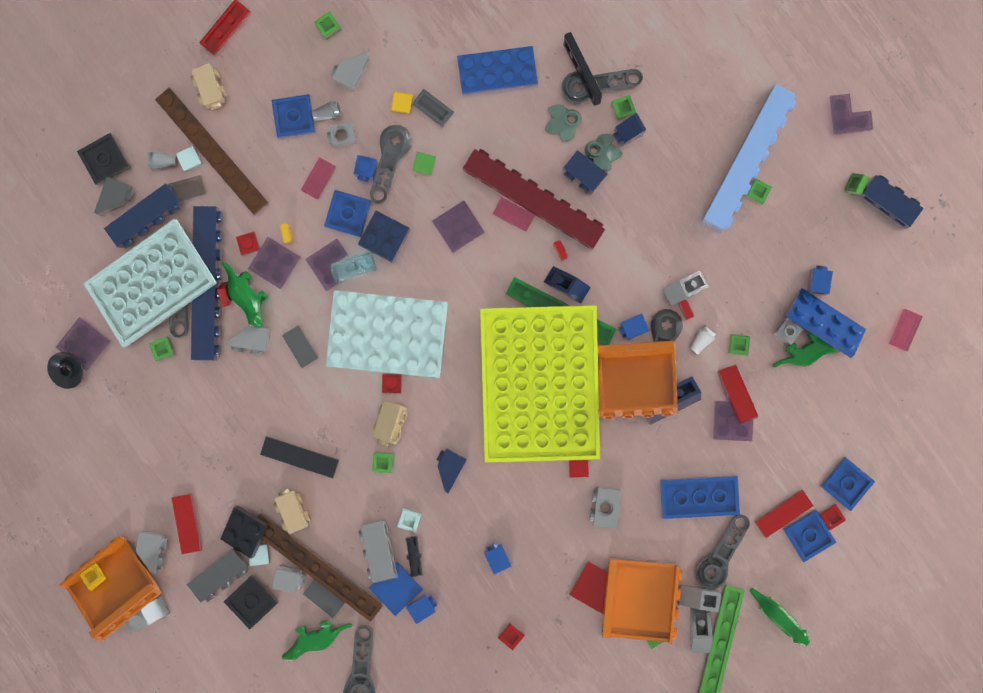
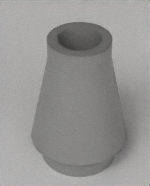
M330 101L312 110L314 121L338 119L342 115L337 101Z
M154 150L153 152H148V167H152V169L175 167V155Z

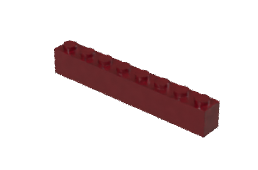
M479 149V151L473 150L462 168L464 172L587 248L594 249L605 231L601 222L596 219L591 221L586 218L587 214L580 209H577V211L570 208V203L563 199L557 200L554 198L555 194L547 189L544 191L537 187L538 184L533 180L528 179L526 181L521 178L522 174L515 169L510 171L505 168L506 164L499 159L492 160L489 158L490 154L482 149Z

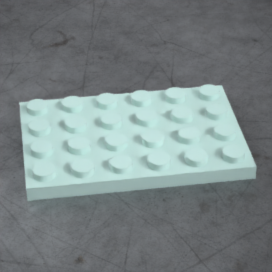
M173 219L83 284L121 346L127 347L217 284L178 220Z
M334 290L326 366L440 378L448 302Z

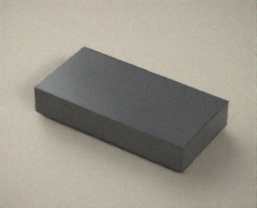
M425 89L421 91L412 103L413 106L442 128L454 114V111Z
M299 325L282 335L301 368L318 359Z
M315 579L303 593L304 596L332 618L345 603Z

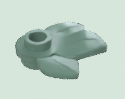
M564 105L550 106L548 111L553 118L547 123L545 130L551 134H560L562 142L570 140L575 135V128L581 124V114L574 109L568 110ZM574 116L576 121L571 123L568 118Z
M611 134L599 135L596 141L588 142L584 150L585 155L604 171H610L612 169L611 162L619 159L623 154L618 147L612 145L613 135ZM595 148L597 153H592L591 149Z

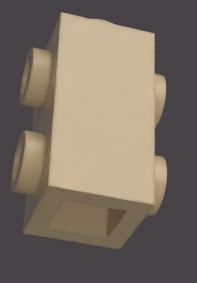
M209 63L192 69L193 76L190 77L194 87H198L199 94H197L200 104H204L207 109L210 108L211 110L220 108L221 104L225 103L224 97L226 92L223 85L219 86L217 79L220 76L217 68H213Z
M383 401V405L380 406L378 411L377 423H375L372 430V437L378 439V444L388 447L390 443L397 444L402 435V425L407 419L408 408Z
M289 489L279 492V497L275 498L276 502L273 504L276 512L282 516L281 525L284 531H288L291 534L308 527L310 518L307 511L303 512L301 507L303 501L300 494H296L295 490L290 492Z

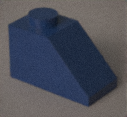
M636 113L614 128L615 133H613V136L618 144L621 143L622 146H625L642 137L646 128Z
M555 266L552 267L544 280L545 284L579 303H582L591 288L579 278Z
M447 448L445 451L441 450L436 460L439 461L437 467L446 493H449L467 458Z

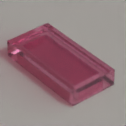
M319 157L301 191L318 200L334 173L336 166Z
M501 197L493 212V215L525 232H527L535 217V214Z
M903 309L889 344L907 352L923 316Z

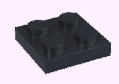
M111 133L77 151L95 185L104 182L106 177L111 178L130 167Z
M237 505L232 510L220 540L251 559L255 557L269 524Z
M253 575L224 601L249 630L279 603Z

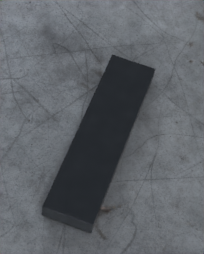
M566 33L563 45L594 106L601 104L602 93L572 33Z
M268 436L265 438L260 453L262 456L330 478H334L339 463L338 459Z

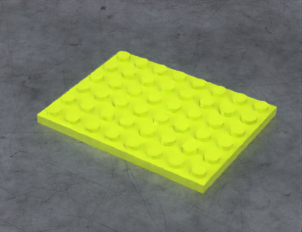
M597 306L480 308L485 462L600 459Z

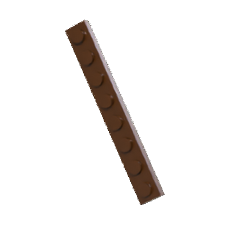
M170 87L155 99L253 215H256L269 204Z
M262 513L258 515L259 519L269 524L262 539L367 620L370 622L373 620L383 605Z

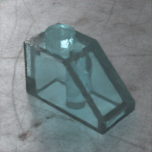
M372 252L355 255L329 264L335 283L368 275L377 270Z

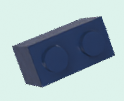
M578 150L563 167L565 172L563 175L571 182L575 180L579 183L578 187L586 194L588 192L593 194L607 176L606 172Z

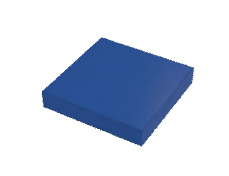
M309 94L271 100L277 138L316 133Z
M334 190L324 227L361 237L372 201Z
M844 457L820 487L849 511H852L875 481Z
M816 509L783 528L802 562L809 560L837 543Z
M398 561L395 563L398 578L373 583L369 587L394 616L423 590Z

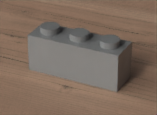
M382 520L361 525L359 537L365 546L363 556L365 561L368 560L369 568H367V575L369 580L372 579V583H378L398 578L386 521Z

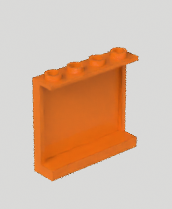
M674 341L598 346V413L600 418L612 420L615 417L623 416V418L631 419L634 416L640 415L649 418L658 414L668 417L678 413L676 347Z
M121 536L112 539L108 546L96 552L93 558L81 564L77 571L68 575L59 584L67 589L91 628L89 634L92 639L101 642L162 593L129 540ZM93 563H96L105 575L106 580L91 591L88 590L79 574Z
M609 558L601 632L602 638L619 637L672 644L673 639L676 640L677 628H674V622L678 620L679 616L676 601H680L681 590L678 589V581H682V570H679L680 567L676 564Z

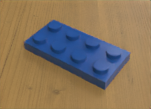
M533 46L457 56L462 95L538 85Z
M803 288L797 293L786 315L787 318L850 358L855 355L866 331L864 327Z
M738 476L660 480L662 519L740 515Z

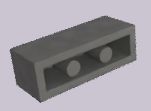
M233 548L186 585L200 603L204 600L209 602L217 596L215 592L219 588L224 590L232 584L230 581L236 576L239 579L247 573L246 568L249 564L240 552Z

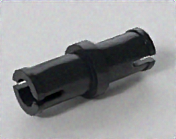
M418 536L405 538L408 550L406 557L410 564L411 577L423 575L420 560L422 553L419 552Z

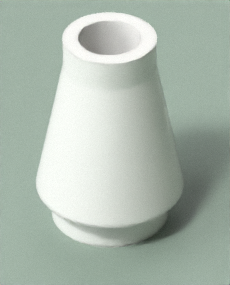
M704 325L702 328H699L689 348L699 354L715 340L716 333Z

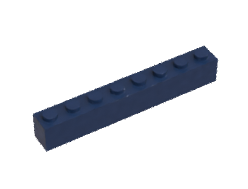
M193 206V246L217 284L192 300L191 360L217 361V357H220V345H217V340L221 336V327L218 326V318H221V307H218V299L220 298L217 289L218 280L222 278V270L219 269V261L222 260V250L219 249V242H222V230H219V223H222L223 214L217 206Z

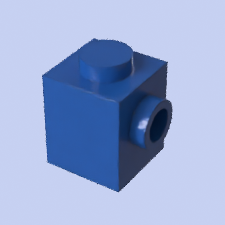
M357 155L353 173L357 180L364 182L374 181L378 161L374 158Z

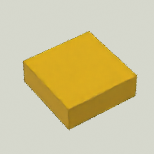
M394 92L391 111L410 114L413 94Z
M287 223L280 224L284 244H292L293 237L290 225Z
M93 563L79 574L88 590L91 591L106 580L105 575L96 563Z

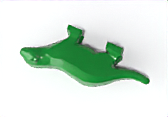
M222 262V266L225 268L228 276V293L230 298L243 309L248 324L258 329L261 328L263 322L260 315V305L264 303L263 301L268 296L264 291L256 294L248 286L247 280H251L252 277L247 271L242 272L237 277L230 265Z
M810 333L807 335L811 341L810 343L803 345L801 348H796V342L785 347L786 352L791 357L781 359L772 366L775 368L781 364H792L806 367L812 365L823 355L835 354L840 351Z
M754 588L750 589L751 594L760 605L759 609L783 633L793 638L794 643L802 646L809 645L810 639L807 630L801 629L799 623L771 597L764 596Z
M328 619L319 623L320 627H323L319 631L315 630L307 633L306 625L297 627L295 632L299 636L293 646L282 654V659L294 661L306 652L325 650L330 647L341 631L353 625L351 623L344 624L331 631L332 622Z

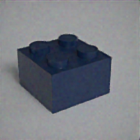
M375 210L358 245L394 263L411 229Z

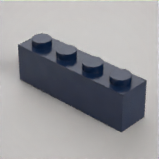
M165 183L106 226L104 230L116 247L128 248L134 243L133 240L135 238L145 236L153 225L158 226L164 222V217L168 214L173 215L180 210L179 206L183 202L171 185Z

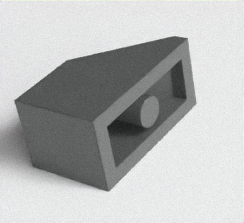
M106 177L94 213L103 216L126 205L133 195L132 186Z

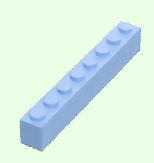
M777 84L773 86L706 211L702 222L721 232L725 228L729 229L733 222V218H731L733 212H738L743 203L740 201L741 197L749 192L752 186L749 182L752 177L754 179L757 177L760 168H758L760 162L766 160L769 151H767L769 145L775 143L778 134H776L778 128H782L787 120L785 117L787 111L791 112L796 104L794 100L796 94Z

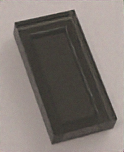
M201 175L169 183L181 201L206 194Z

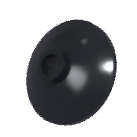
M58 352L49 359L47 371L49 377L57 386L71 389L80 384L83 379V367L74 355L67 352Z

